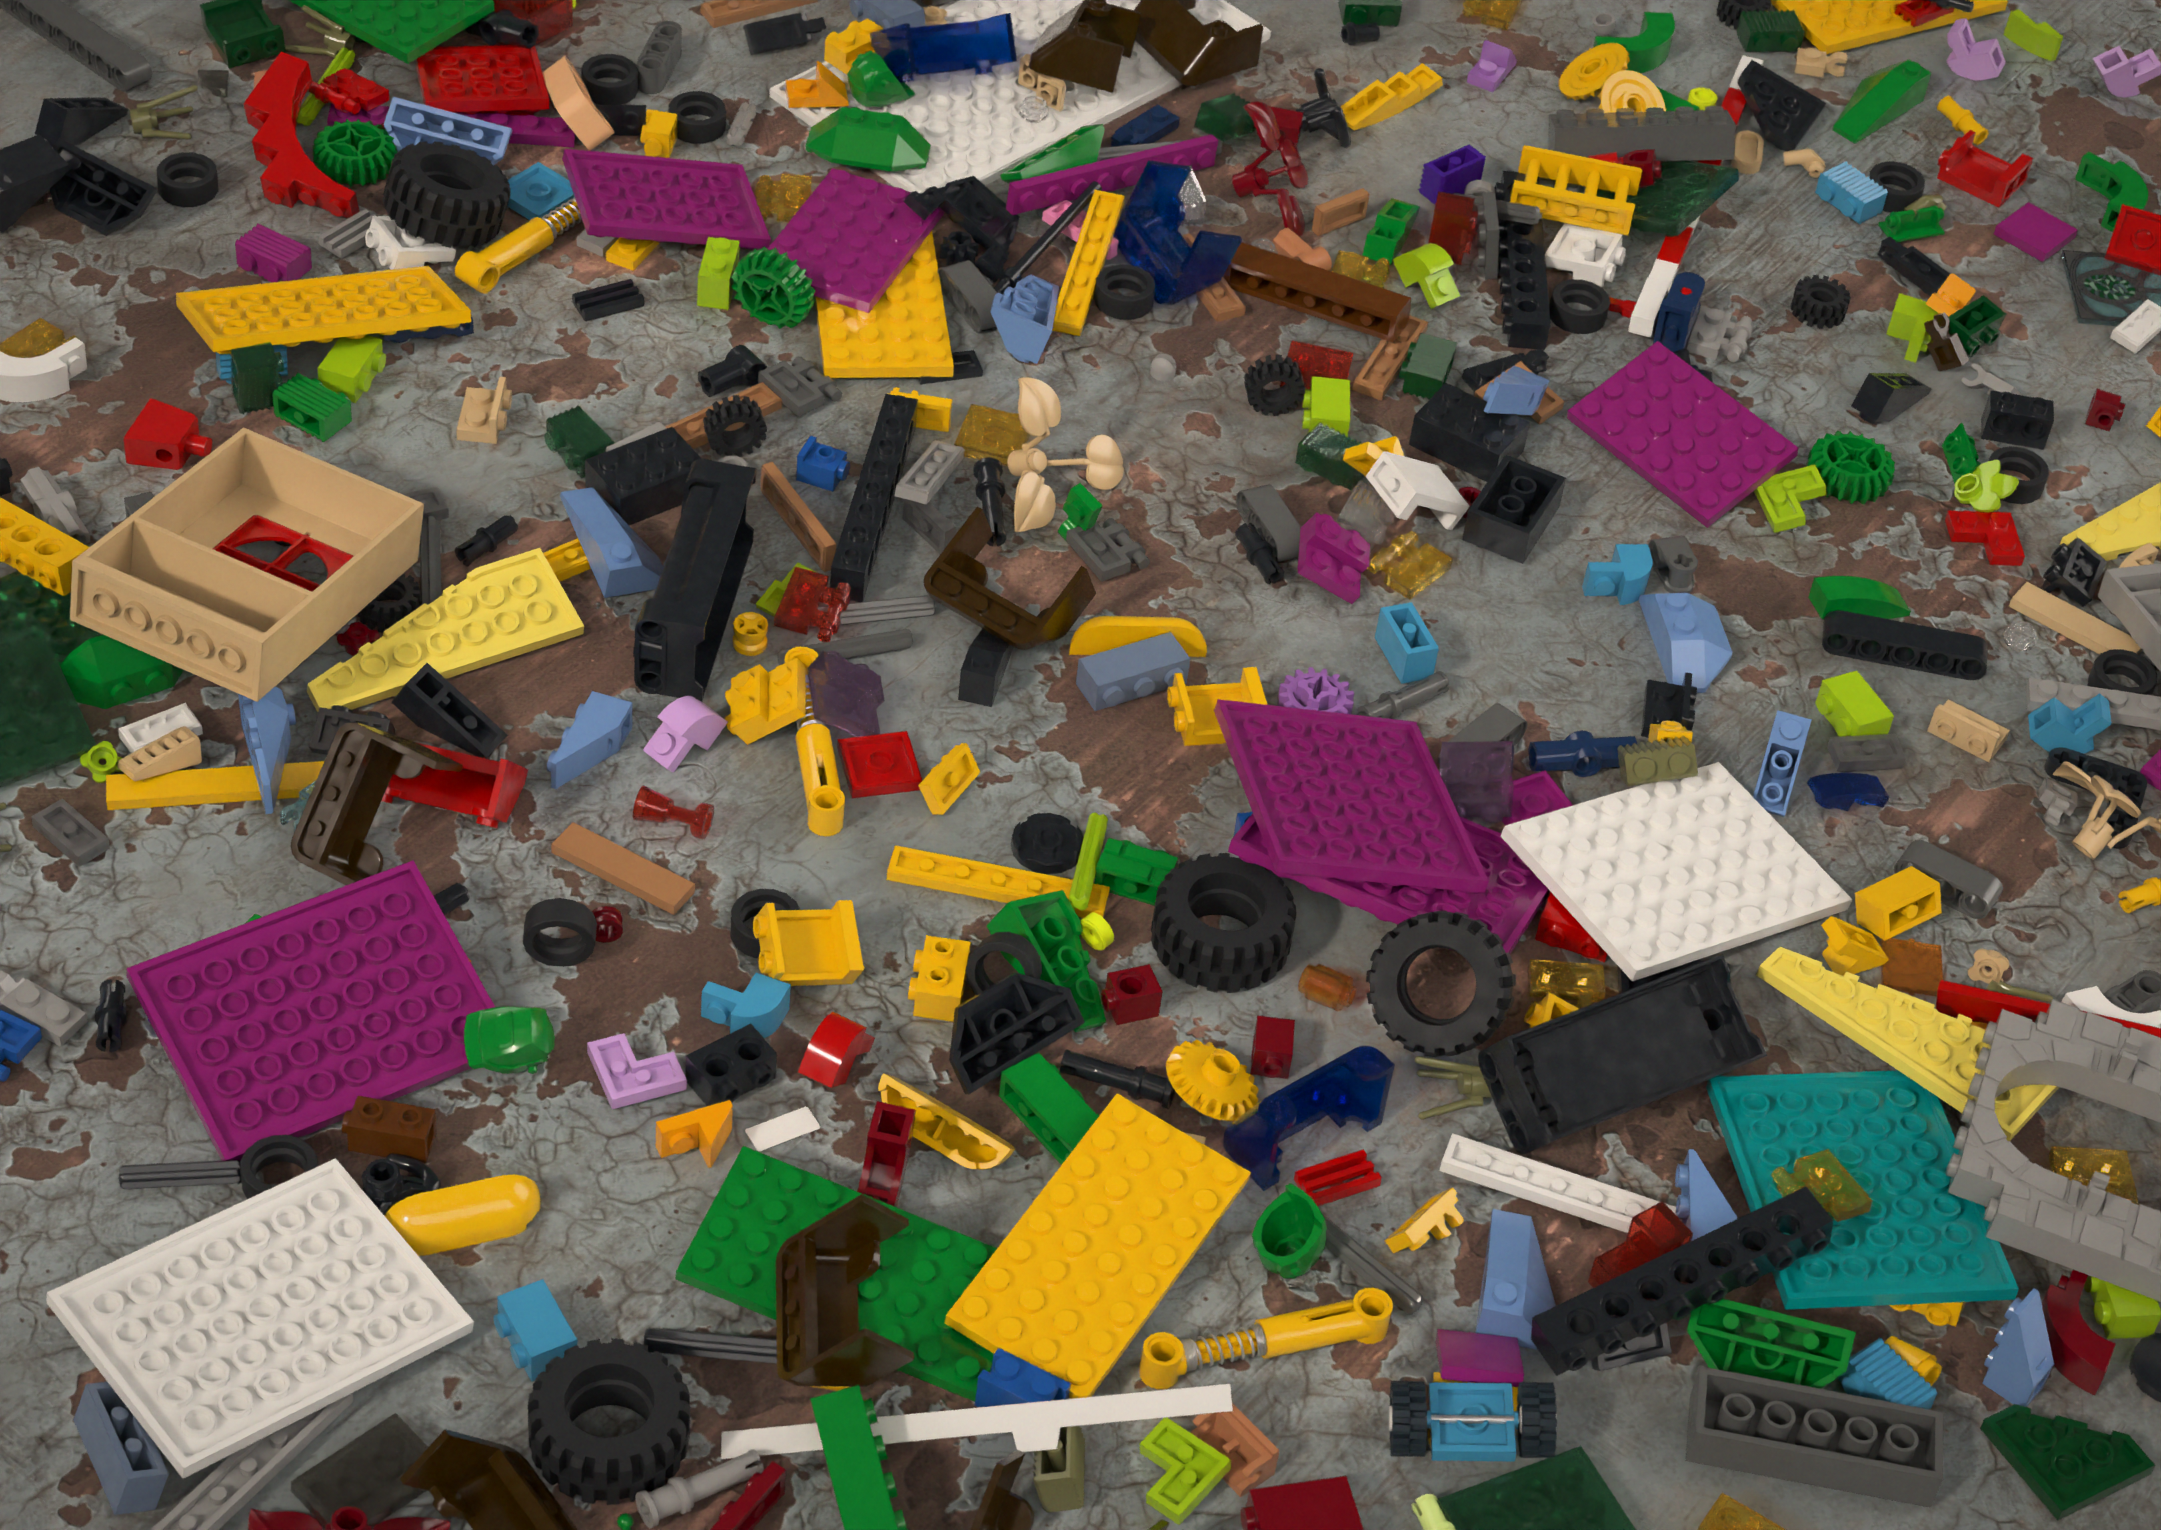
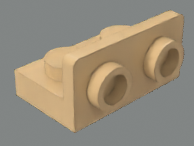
M499 377L496 390L467 387L456 429L457 440L497 444L499 432L506 430L507 411L505 409L510 410L512 403V390L506 388V377Z
M1949 699L1944 705L1939 704L1935 708L1928 728V732L1987 762L1991 761L2004 744L2010 731Z

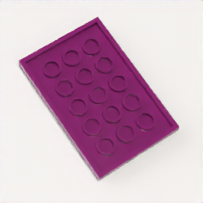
M575 149L564 150L562 160L587 235L619 237L628 240L643 239L657 242H680L689 245H706L708 237L726 238L740 241V247L749 250L761 249L763 247L768 249L770 245V235L744 167L741 164Z
M832 168L768 247V250L776 248L780 255L787 252L790 260L797 259V265L800 268L806 269L805 276L813 279L811 287L816 290L814 296L869 313L945 212L938 208L924 221L904 203V200L911 192L899 187L876 182L873 179L859 177L844 170Z
M1658 341L1567 410L1568 420L1707 528L1798 456L1799 448Z

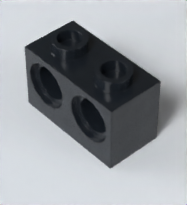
M1991 390L1981 418V439L2044 450L2054 422V401L2045 400L2040 397L2033 398L2010 392Z
M749 1024L686 1055L685 1077L689 1086L706 1106L730 1100L732 1103L739 1096L755 1088L764 1087L776 1078L777 1053L755 1027Z

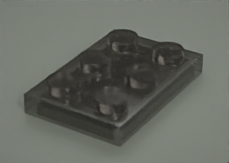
M394 1413L290 1482L291 1492L324 1528L326 1524L331 1523L333 1513L339 1508L346 1506L361 1509L367 1516V1526L374 1527L426 1492V1490L403 1485L399 1478L421 1456L428 1446Z

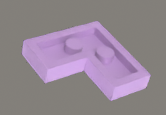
M624 1033L587 1043L588 1056L612 1109L686 1090L687 1079L674 1052L637 1061Z

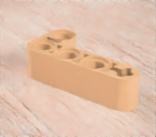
M563 56L542 72L546 88L556 110L589 151H592L615 133L611 125L594 105L580 74L566 56Z

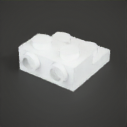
M373 216L370 228L365 235L366 245L369 248H375L379 253L380 264L388 266L391 270L424 266L425 262L433 264L453 262L456 254L453 246L450 248L435 242L432 244L426 242L424 238L419 236L416 238L410 235L408 230L398 227L395 220H391L389 216Z
M1564 223L1545 253L1546 266L1560 271H1572L1573 279L1590 281L1603 287L1606 281H1613L1616 265L1621 266L1623 264L1626 249L1622 247V234Z

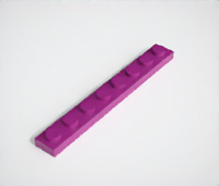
M331 103L327 126L333 127L334 122L345 123L346 119L350 122H356L358 119L364 123L372 121L375 126L385 122L390 106L380 105L368 112L360 109V112L354 115L350 112L343 113L337 110L334 104ZM453 112L512 128L508 143L571 148L575 146L576 134L562 117L548 118L533 115H506L503 113L465 114L463 112Z
M1212 134L1011 182L1009 183L1006 210L1011 215L1053 206L1065 200L1073 201L1093 181L1101 185V191L1110 192L1212 167L1215 162L1218 139Z

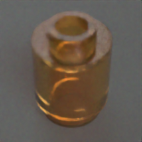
M1308 964L1298 984V991L1305 994L1306 999L1338 1012L1344 1006L1349 1007L1352 1004L1357 987L1353 985V977L1321 964L1317 966Z

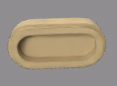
M1741 131L1735 135L1734 159H1731V165L1736 171L1744 174H1754L1760 170L1764 140L1759 134L1753 131Z

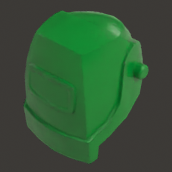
M872 51L859 54L847 73L853 97L865 107L885 106L916 96L915 92L892 69H888L882 57Z
M506 1006L479 1010L467 1014L464 1028V1044L469 1067L473 1069L485 1068L503 1074L520 1073L527 1069L530 1074L537 1073V1065L548 1061V1055L554 1049L555 1044L553 1026L546 1010L530 1006Z
M1290 1183L1285 1186L1286 1191L1266 1207L1257 1220L1252 1233L1253 1245L1257 1250L1263 1267L1284 1279H1295L1298 1276H1302L1315 1265L1325 1249L1327 1230L1325 1218L1313 1199L1302 1189Z

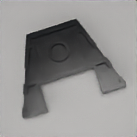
M975 176L948 182L945 187L941 188L936 186L929 187L922 193L913 191L907 196L904 203L924 221L938 208H941L948 214L952 222L959 224L972 236L976 243L984 246L987 251L979 257L974 265L994 283L999 280L1000 275L1004 272L1003 266L1009 256L1008 249L1014 239L1020 216L1018 214L1011 215L1006 210V204Z

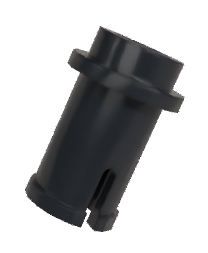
M1349 22L1346 26L1342 27L1341 38L1344 43H1348L1351 46L1357 42L1377 41L1380 37V28L1376 22L1357 25Z

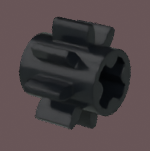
M954 231L948 237H943L939 258H947V266L970 260L975 264L979 244L971 243L972 236L968 233Z

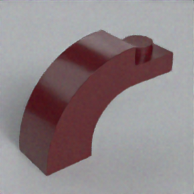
M877 1101L867 1135L865 1159L857 1192L897 1208L912 1142L916 1110Z
M2072 1269L2069 1277L2061 1275L2057 1287L2052 1284L2049 1285L2041 1304L2054 1367L2074 1385L2095 1396L2107 1371L2116 1343L2096 1334L2082 1318L2079 1300L2088 1275Z

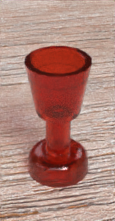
M644 785L637 794L633 808V820L668 823L672 819L690 825L692 836L702 840L707 837L714 817V805L700 803L693 811L674 805L673 799Z

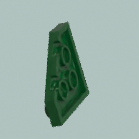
M2017 1404L1985 1418L1980 1427L2057 1521L2151 1475L2155 1464L2129 1434L2112 1430L2111 1435L2090 1430L2088 1429V1423L2055 1415L2054 1420L2031 1414V1408Z

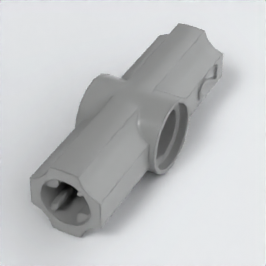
M40 467L29 469L20 481L22 490L33 505L35 517L85 545L90 542V533L79 518L75 502L69 491H61L48 470H42Z

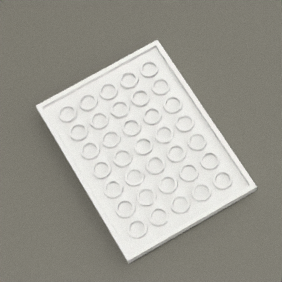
M1719 762L1697 768L1698 776L1643 784L1504 826L1501 834L1502 839L1631 981L1846 911L1853 899Z
M336 1158L47 1292L48 1306L182 1479L471 1333L474 1324L470 1316Z

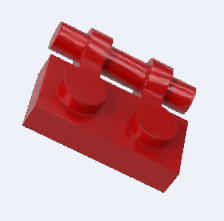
M346 68L340 69L336 73L324 78L323 83L319 84L312 81L308 89L310 93L315 95L317 100L323 103L330 102L334 104L337 110L343 113L350 112L354 115H357L360 109L368 112L390 101L388 89Z

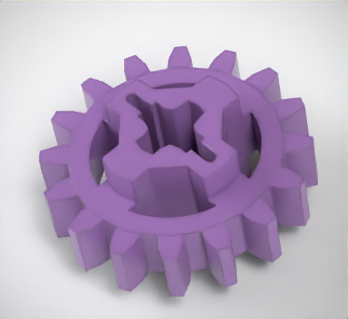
M1309 667L1306 674L1297 669L1295 670L1294 677L1287 675L1285 676L1284 683L1280 684L1277 706L1352 714L1354 692L1348 691V682L1339 683V674L1331 677L1328 676L1327 669H1323L1320 673H1315V670Z

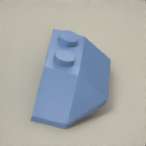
M397 97L392 98L384 122V127L389 136L394 137L393 143L398 152L410 144L416 145L419 142L426 141L428 144L443 142L444 145L451 146V144L460 146L461 149H470L477 152L478 156L491 160L492 165L504 158L512 133V128Z
M1689 593L1640 595L1639 603L1667 682L1682 685L1685 672L1692 673V686L1697 687V693H1705L1711 682L1722 671L1733 654L1716 607Z

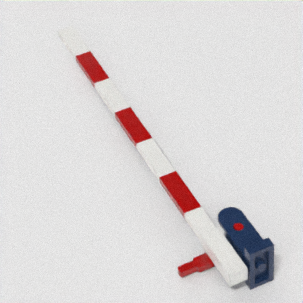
M1742 55L1721 105L1723 110L1729 112L1735 122V131L1747 105V101L1737 81L1751 60L1763 65V60ZM1698 160L1638 301H1624L1609 297V311L1631 318L1628 332L1651 338L1656 326L1653 344L1658 341L1671 352L1682 348L1685 349L1700 311V299L1705 287L1704 279L1695 273L1684 272L1677 274V271L1723 160Z

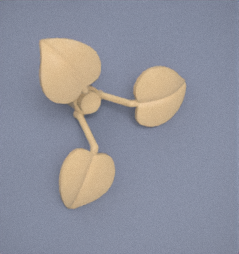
M1029 377L1018 378L1020 387L1018 412L1023 429L1028 434L1037 437L1029 443L1022 444V450L1012 451L1007 461L1011 474L1016 477L1021 476L1015 495V532L1044 527L1054 517L1056 507L1054 492L1051 487L1044 485V477L1038 475L1046 466L1087 465V482L1099 490L1115 487L1121 481L1124 472L1123 458L1119 447L1107 435H1096L1089 440L1086 447L1087 459L1047 460L1044 452L1033 448L1050 435L1049 427H1055L1059 424L1061 405L1057 394L1049 385L1041 380Z
M2063 762L2053 773V776H2059L2077 783L2096 796V801L2087 821L2081 827L2080 833L2072 841V844L2090 859L2094 860L2105 846L2112 849L2117 842L2149 825L2161 834V818L2157 820L2149 816L2112 837L2111 834L2114 829L2106 821L2117 805L2135 818H2138L2141 814L2139 808L2125 794L2114 790L2113 786L2097 775L2091 778L2087 773L2070 762ZM2111 800L2109 807L2101 818L2097 817L2095 819L2102 802L2108 803Z

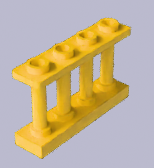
M1527 145L1523 146L1518 172L1526 174L1524 182L1514 180L1510 202L1539 207L1540 212L1543 214V219L1629 235L1635 204L1627 203L1626 200L1628 195H1637L1642 174L1641 168ZM1538 177L1556 180L1554 188L1536 184ZM1572 183L1586 186L1584 194L1566 190L1567 184ZM1602 189L1616 192L1614 200L1596 196L1597 190Z

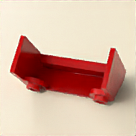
M418 743L462 764L461 772L433 769L426 765L424 771L416 778L406 779L393 774L381 801L392 804L394 797L477 816V824L498 828L499 822L507 823L525 785L528 769L502 758L499 762Z

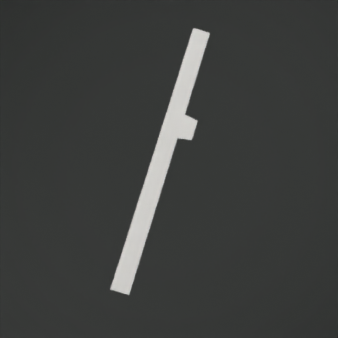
M1230 1384L884 1416L877 1417L878 1423L871 1424L870 1426L873 1437L882 1435L884 1444L1012 1432L1017 1450L1030 1452L1057 1449L1060 1427L1233 1411ZM817 1423L722 1432L721 1459L736 1458L752 1449L759 1456L823 1450Z

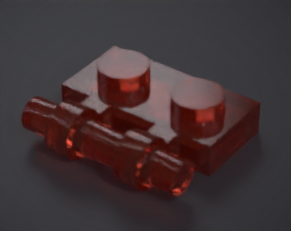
M795 567L775 614L774 626L807 635L811 625L820 629L817 638L822 642H830L832 635L836 634L840 627L841 620L839 618L841 613L849 605L850 585L842 582L838 584L837 589L827 587L829 576ZM820 602L828 604L827 612L818 610Z

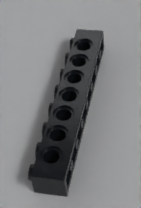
M1503 171L1501 183L1496 182L1495 184L1496 200L1510 202L1514 180L1524 182L1526 174ZM1539 177L1536 183L1538 185H1540ZM1498 219V256H1500L1498 274L1502 276L1500 295H1503L1501 314H1506L1503 317L1502 334H1507L1508 347L1545 350L1550 331V313L1543 221L1539 219L1538 224L1531 225Z
M885 394L831 565L829 597L855 602L864 601L895 499L896 485L901 479L915 433L918 399Z
M1807 1186L1532 1317L1531 1341L1556 1376L1568 1370L1576 1371L1586 1365L1589 1360L1603 1353L1611 1354L1617 1351L1624 1343L1638 1336L1646 1337L1652 1334L1659 1326L1673 1319L1676 1321L1687 1317L1692 1310L1706 1303L1714 1304L1724 1298L1727 1293L1741 1286L1749 1287L1755 1284L1762 1276L1774 1270L1782 1271L1792 1265L1795 1260L1809 1253L1813 1255L1821 1252L1830 1244L1834 1221ZM1646 1298L1655 1299V1301L1646 1300ZM1610 1315H1619L1621 1317L1617 1318ZM1581 1331V1332H1585V1333H1587V1334H1578V1333H1576V1332Z

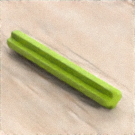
M346 47L340 49L317 83H323L324 78L336 73L340 69H349L354 63L355 52L353 50L349 51ZM310 93L300 107L297 123H302L304 126L311 125L325 103L317 100L315 95Z
M1094 812L1089 815L1069 894V902L1073 909L1078 908L1083 911L1088 907L1096 867L1107 829L1108 818L1105 814L1098 815Z

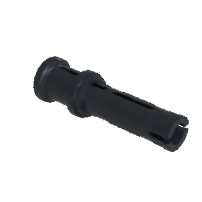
M988 457L980 459L974 464V476L978 479L975 491L976 496L982 501L983 512L993 533L987 544L993 546V536H996V545L1000 546L1007 539L1001 501L1005 494V485L1000 479L1003 467L999 460Z
M1066 1049L1061 1061L1063 1066L1060 1067V1073L1076 1076L1126 1091L1128 1096L1134 1100H1138L1141 1097L1161 1103L1164 1109H1169L1172 1105L1176 1091L1168 1077L1148 1072L1147 1067L1140 1066L1131 1069L1082 1055Z

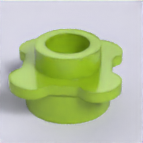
M102 741L93 746L89 752L81 755L80 764L91 771L95 782L104 783L106 782V775H111L115 771L121 772L117 761L122 759V757L117 756L110 742ZM104 759L106 764L101 765L99 761Z

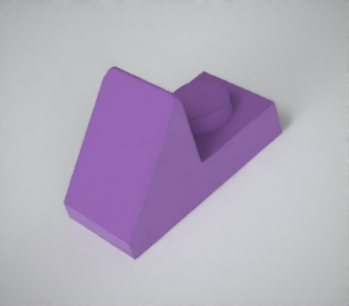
M1485 40L1480 60L1468 73L1467 83L1494 92L1516 65V57L1510 49Z

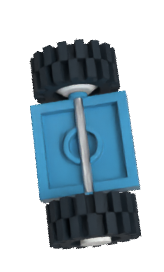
M1391 1381L1388 1414L1391 1456L1425 1457L1427 1428L1430 1429L1432 1461L1515 1462V1430H1518L1517 1440L1520 1458L1555 1457L1557 1408L1555 1405L1556 1393L1553 1382H1519L1517 1411L1513 1409L1512 1383H1429L1428 1411L1425 1381Z

